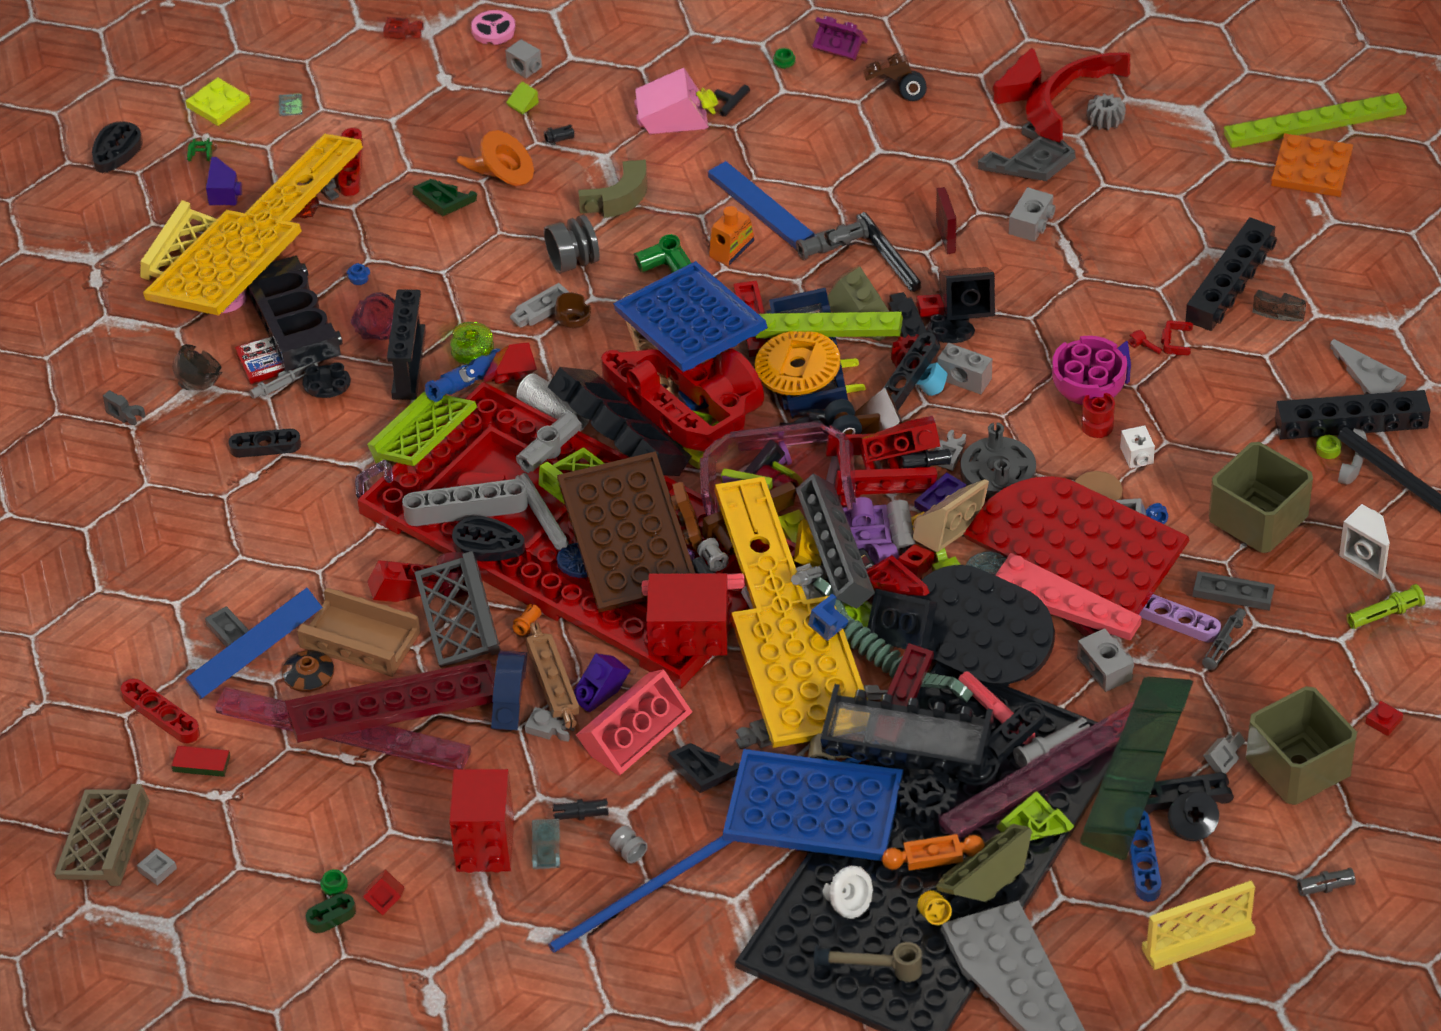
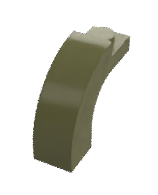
M646 160L623 161V176L613 186L578 190L580 214L604 212V218H610L624 214L636 207L643 200L647 192Z

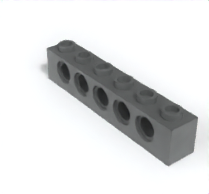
M813 473L796 488L834 595L840 601L857 609L875 592L834 484Z

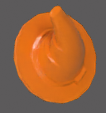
M499 130L489 131L482 137L480 144L482 156L477 158L459 156L457 158L459 164L471 171L498 177L514 186L526 185L533 178V162L526 148L516 138Z

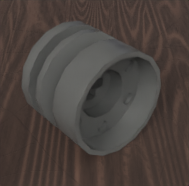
M584 214L576 217V220L574 218L568 219L567 228L562 222L544 227L546 249L553 267L559 274L575 269L577 261L581 266L588 265V262L593 264L599 261L600 253L597 237L591 222Z

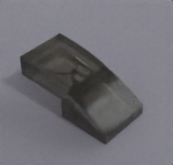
M1258 290L1254 295L1252 313L1276 320L1299 322L1305 319L1307 301L1284 293L1279 298Z

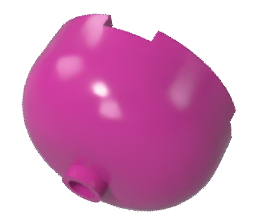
M1080 336V340L1068 344L1064 342L1056 349L1052 362V377L1057 390L1069 401L1083 405V399L1086 395H1090L1089 399H1094L1096 397L1102 398L1104 393H1108L1114 398L1124 386L1127 373V358L1117 349L1116 343L1098 336Z

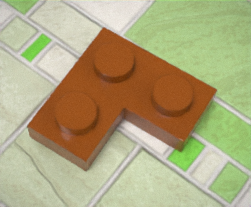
M682 482L672 485L675 495L671 496L675 511L680 509L678 516L681 525H686L687 529L682 530L687 545L692 544L695 553H697L698 546L703 542L696 513Z

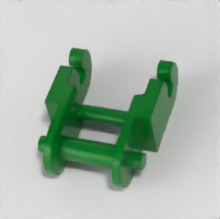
M193 138V141L188 146V162H191L196 151H206L207 161H211V145L213 143L210 142V138H207V141H196V138ZM196 146H206L205 148H196Z

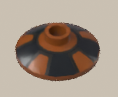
M305 650L292 655L286 660L282 668L284 682L290 688L301 692H311L323 688L331 681L334 675V664L331 658L325 653L315 650Z

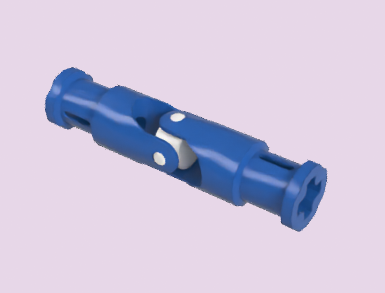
M500 349L492 350L487 356H479L473 359L469 365L459 366L441 375L440 379L436 381H428L425 384L427 397L434 402H438L444 395H452L472 385L476 380L484 379L489 366Z

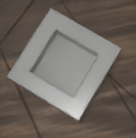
M157 848L137 865L138 872L156 885H159L177 869L176 862Z

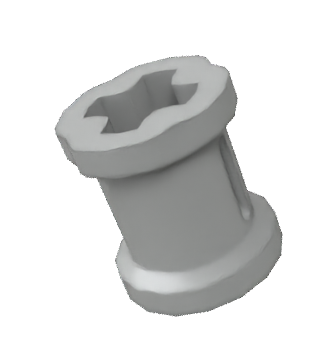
M715 538L706 539L698 546V555L707 561L708 567L712 572L724 569L729 563L728 555L719 549V543Z

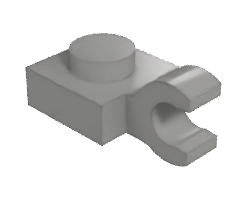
M1237 732L1234 737L1228 734L1224 738L1217 739L1203 756L1215 773H1227L1239 759L1235 751L1243 745L1245 739L1240 732Z

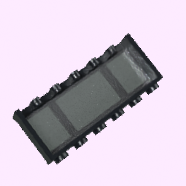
M834 684L820 738L822 752L831 756L842 755L853 757L859 761L872 760L884 765H902L914 770L928 769L938 774H957L963 778H981L991 729L994 725L993 709H987L985 719L972 717V709L966 706L962 707L960 715L946 713L945 704L941 702H936L932 711L920 709L919 701L915 698H909L907 706L893 704V697L890 694H883L881 702L867 700L866 692L861 689L856 690L854 698L841 696L840 685Z

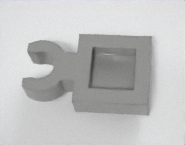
M950 430L947 434V442L940 440V447H936L934 451L949 449L951 452L950 465L937 466L954 470L963 455V447L966 445V434H963L959 439H955L954 430Z
M537 707L534 708L525 724V733L549 740L554 734L562 741H569V732L564 730H575V727L571 728V725L570 729L566 728L564 719L560 721V717L553 718L551 711Z

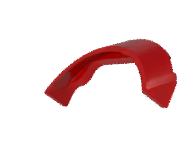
M1114 52L1084 57L1067 64L1041 82L1031 92L1026 103V117L1035 127V132L1041 137L1056 142L1062 141L1063 118L1055 111L1051 101L1074 79L1079 77L1100 78L1106 74H1116L1127 78L1130 75V53Z

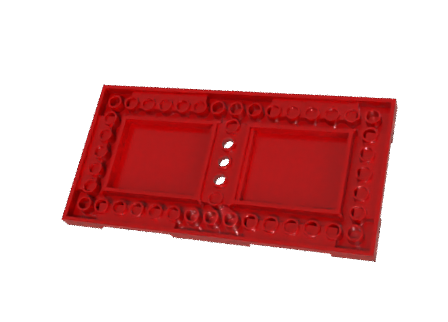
M482 382L465 398L466 400L475 401L477 408L415 466L396 463L357 500L359 514L396 534L404 531L446 554L456 552L453 546L452 532L460 521L411 526L406 523L402 503L404 496L412 492L458 487L459 476L466 472L505 474L506 480L515 479L517 475L520 476L522 473H526L563 531L567 541H569L568 545L577 543L565 504L539 485L540 466L533 472L527 473L516 462V456L537 438L538 430L544 426H551L557 419L485 382ZM578 431L561 446L559 456L547 459L542 464L549 462L553 465L583 447L604 463L630 457ZM416 452L408 454L406 456L412 457ZM584 458L575 462L578 464H590ZM560 470L562 473L572 472L571 470ZM664 475L671 497L675 495L672 485L678 482ZM684 486L696 513L702 535L703 518L717 512V502ZM529 504L524 511L519 513L489 517L508 524L522 534L525 540V551L522 555L507 560L477 561L482 581L526 605L532 604V607L536 605L542 614L555 621L563 618L639 660V667L648 672L664 669L673 684L679 689H682L712 657L710 655L649 656L646 622L647 601L599 613L588 577H571L559 569L557 555L560 550L554 547ZM679 509V510H676L675 512H676V515H677V518H678V521H679V524H680V527H681V531H682V530H685V529H687V528H686V525H685V526H682V525H681V522H680V519H679V516H678V512L680 511V509ZM760 539L753 540L750 544L751 549L758 553H764L770 548L769 544H764ZM786 539L794 561L796 543ZM718 541L719 549L728 555L729 563L724 569L715 573H742L736 554L729 555ZM686 543L688 549L695 551L692 544L687 545ZM695 553V554H694V555H695L694 559L697 558V557H700V556L698 555V553ZM794 561L795 567H797L800 563ZM742 589L728 590V632L733 628L730 619L731 612L750 609L741 593Z

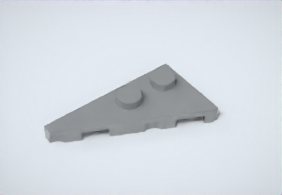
M1335 339L1330 342V348L1333 350L1336 358L1343 360L1347 365V372L1361 386L1365 394L1397 392L1406 383L1407 376Z

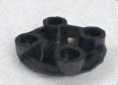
M935 314L931 316L927 332L934 334L940 342L959 343L969 340L974 335L975 328L969 322V319L947 321V318L943 315Z
M339 362L319 367L311 365L305 370L306 375L303 377L302 385L311 396L331 398L339 396L349 388L351 377L345 371L344 365Z

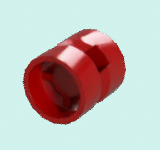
M1104 393L1102 398L1096 397L1094 399H1089L1090 395H1086L1082 406L1081 426L1083 432L1093 438L1108 436L1114 428V398L1108 393Z

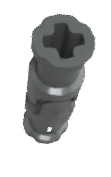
M859 218L855 223L846 226L844 224L839 225L836 230L828 229L814 234L812 238L796 240L797 252L802 260H806L808 256L818 252L823 254L837 249L839 246H846L851 241L861 237L863 239L868 238V228L865 221Z

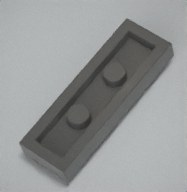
M1198 571L1193 589V597L1270 611L1275 585Z

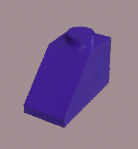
M211 157L206 185L209 205H237L238 196L242 195V183L238 182L237 173L217 157Z

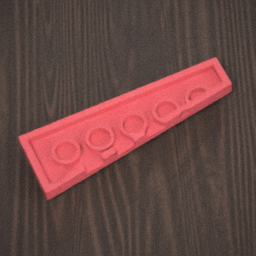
M1010 553L995 575L1035 594L1042 600L1052 615L1097 630L1105 628L1109 634L1130 641L1141 625L1140 615L1025 560L1021 556Z

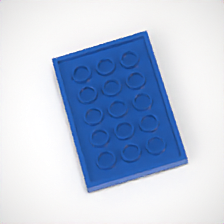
M696 261L613 303L615 311L683 372L693 369L696 365L714 358L717 354L737 346L738 343L754 337L768 328L764 318Z
M743 749L723 830V840L882 861V856L889 845L903 770Z

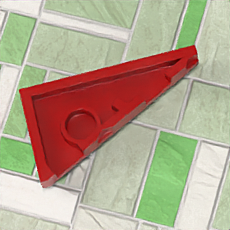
M892 555L866 570L874 591L875 589H881L899 594L926 596L930 593L927 585Z

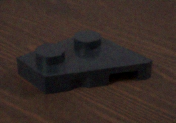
M691 743L670 752L668 755V761L699 793L736 777L740 765L736 762L733 766L720 761L719 755L706 752L701 747Z

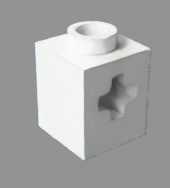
M1146 426L1121 430L1120 448L1129 468L1154 464L1155 445Z

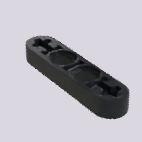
M930 332L918 336L883 387L889 391L897 411L940 349L939 341ZM920 360L916 368H909L911 362ZM900 380H906V384L902 388H896V384Z

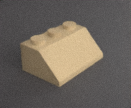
M984 479L963 487L948 495L937 505H933L924 514L917 516L913 524V528H915L913 539L939 552L962 536L984 506L989 481Z

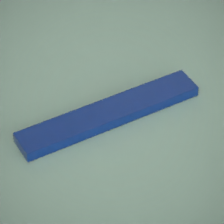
M727 161L708 171V177L796 250V240H806L814 237V232Z
M308 587L186 677L185 680L201 700L323 607Z

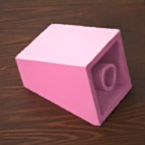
M685 68L635 89L636 99L634 103L638 110L636 118L639 125L645 127L649 134L708 128L706 109L702 108L701 100L696 95L699 89Z

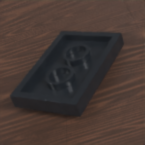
M875 589L868 622L870 633H876L878 639L882 638L885 640L886 645L890 644L894 647L906 649L908 643L928 649L937 602Z

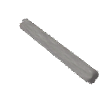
M522 473L520 476L517 475L515 479L522 480L525 483L528 504L557 550H561L563 547L566 548L568 545L566 536L526 473Z

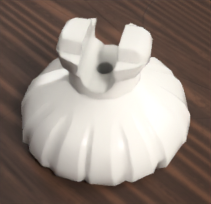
M845 867L836 873L830 885L825 884L822 893L826 900L831 901L834 910L842 917H859L868 909L873 893L872 880L869 874L861 867Z

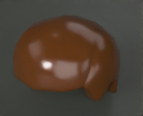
M573 292L563 293L557 297L555 317L559 323L567 328H579L589 322L591 306L586 305L584 296Z

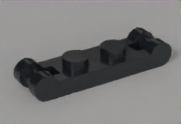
M1213 773L1142 783L1134 786L1132 789L1134 798L1138 800L1137 808L1146 811L1148 814L1154 810L1170 808L1176 798L1188 792H1203L1211 796L1215 802L1218 801L1222 804L1229 803L1234 799L1232 789L1228 787L1229 779L1226 773Z

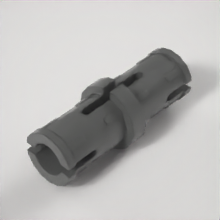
M1352 868L1330 873L1322 871L1317 876L1297 879V888L1300 896L1322 891L1330 893L1335 888L1355 885L1356 879ZM1336 879L1334 882L1316 885L1318 882Z

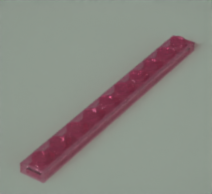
M225 687L215 705L216 713L293 731L285 711L284 701ZM387 725L322 738L451 770L463 769L471 753L470 745Z
M1152 691L1148 692L940 816L939 824L950 835L958 834V838L961 839L1029 798L1036 791L1039 792L1168 714V707Z

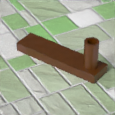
M791 482L769 490L776 512L794 505L796 488ZM719 511L704 517L703 537L705 539L717 538L729 555L735 554L722 512Z

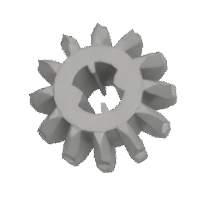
M1105 93L1102 96L1095 95L1094 99L1089 100L1087 120L1091 122V126H1098L1099 130L1101 128H1106L1107 130L1110 127L1117 128L1125 119V103L1121 101V97L1114 98V94L1110 96Z

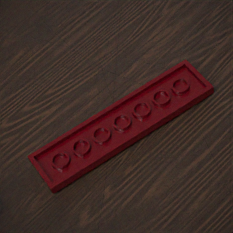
M484 660L284 701L285 711L296 741L299 743L493 703L495 673L490 661Z

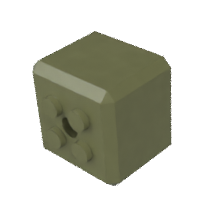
M1251 442L1212 477L1209 521L1259 552H1271L1309 516L1313 483L1312 472L1261 442Z
M1305 686L1251 714L1246 759L1287 804L1297 805L1351 776L1357 731L1316 688Z

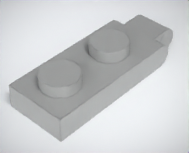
M557 283L517 306L510 319L520 328L527 324L533 326L554 314L557 297L563 293H569V291L560 283Z

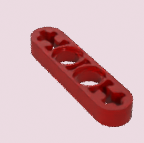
M348 128L342 132V137L359 139L363 145L362 132L359 129ZM363 148L339 172V191L344 196H354L360 191ZM347 168H355L353 171H345Z
M132 678L126 680L121 685L123 701L175 739L189 744L199 738L200 730L197 720L139 679ZM149 701L158 702L153 708L144 706ZM167 714L176 715V717L170 721H165L162 719Z

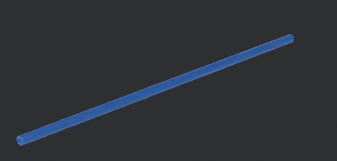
M877 741L872 742V744L880 745ZM846 758L841 762L858 764L862 761L856 760L854 758ZM722 835L548 943L549 948L553 953L557 952L733 841L723 840Z

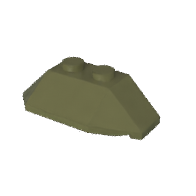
M859 265L840 276L828 294L832 313L890 312ZM888 336L863 337V338H872L873 340L881 341V340H883L884 338H886V337H888Z
M1012 824L1006 828V831L984 842L985 848L974 857L968 855L963 859V862L958 863L944 874L936 885L937 890L984 902L995 897L996 892L1005 885L1012 883L1015 877L1024 870L1032 835L1031 828Z

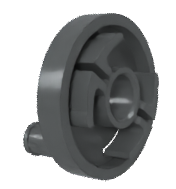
M997 422L996 430H994V423H991L988 426V438L980 439L971 444L964 451L961 458L960 472L963 483L968 486L986 479L989 481L985 497L987 499H990L1002 489L1016 482L1036 477V459L1032 451L1018 440L1003 437L1004 426Z

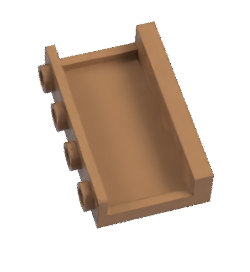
M326 588L324 591L325 601L322 605L323 608L317 612L310 625L301 624L297 630L300 648L319 651L331 658L393 677L420 634L418 616L410 612L391 608L385 604L381 605L362 597L349 595L340 590Z

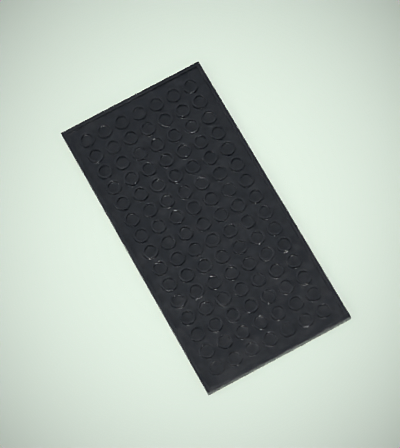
M938 663L930 671L931 674L954 677L959 680L958 678L961 675ZM984 685L1014 713L1030 702L1042 705L1045 711V723L1035 732V737L1044 738L1083 717L1008 686L994 687ZM926 686L920 687L916 696L920 709L933 711L935 703L941 702L945 704L946 713L960 715L961 708L966 706L972 709V717L981 719L986 717L987 709L973 696L966 703L949 689ZM1032 711L1027 713L1025 717L1029 720H1036L1040 717V714ZM994 716V725L991 729V733L995 731L1000 725H1002V723ZM1083 717L1087 722L1082 725L1089 724L1090 733L1052 751L1047 759H1039L1031 763L1028 769L1024 770L1017 764L1012 752L1001 761L997 774L992 781L982 786L966 785L955 774H939V777L948 775V782H954L955 790H957L955 809H950V816L948 817L942 814L941 821L939 822L935 818H931L930 823H926L925 818H921L919 822H916V816L907 817L906 810H900V802H897L888 848H897L901 852L904 851V842L958 834L959 842H964L970 835H977L986 842L1001 833L996 826L1036 791L1054 810L1058 808L1075 826L1071 831L1030 840L1024 870L1015 877L1012 883L1005 885L996 892L995 897L984 902L937 890L936 885L942 876L958 863L909 871L907 862H904L898 869L890 870L883 865L882 861L809 851L736 959L735 968L878 1031H950L977 988V985L972 980L969 981L962 974L941 931V925H933L921 915L917 907L918 899L927 891L940 893L949 902L952 909L951 916L946 922L1019 901L1023 910H1025L1125 749L1130 735ZM906 720L896 745H907V742L911 743V750L937 754L944 726ZM953 727L946 756L956 757L965 748L979 744L982 732ZM872 760L868 763L871 766L902 769V783H905V776L913 778L914 771H918L921 775L924 774L925 770H914L896 764L884 765ZM928 770V771H929V774H933V773H934V771ZM963 853V859H964L965 857L968 856L966 853ZM849 866L861 867L868 873L873 887L872 899L868 909L862 915L855 918L842 917L834 910L831 901L826 900L822 893L825 884L830 885L836 873ZM904 942H911L918 945L922 952V974L917 980L911 982L898 979L893 967L829 963V965H818V968L814 967L816 945H819V948H829L832 952L893 955L896 946Z

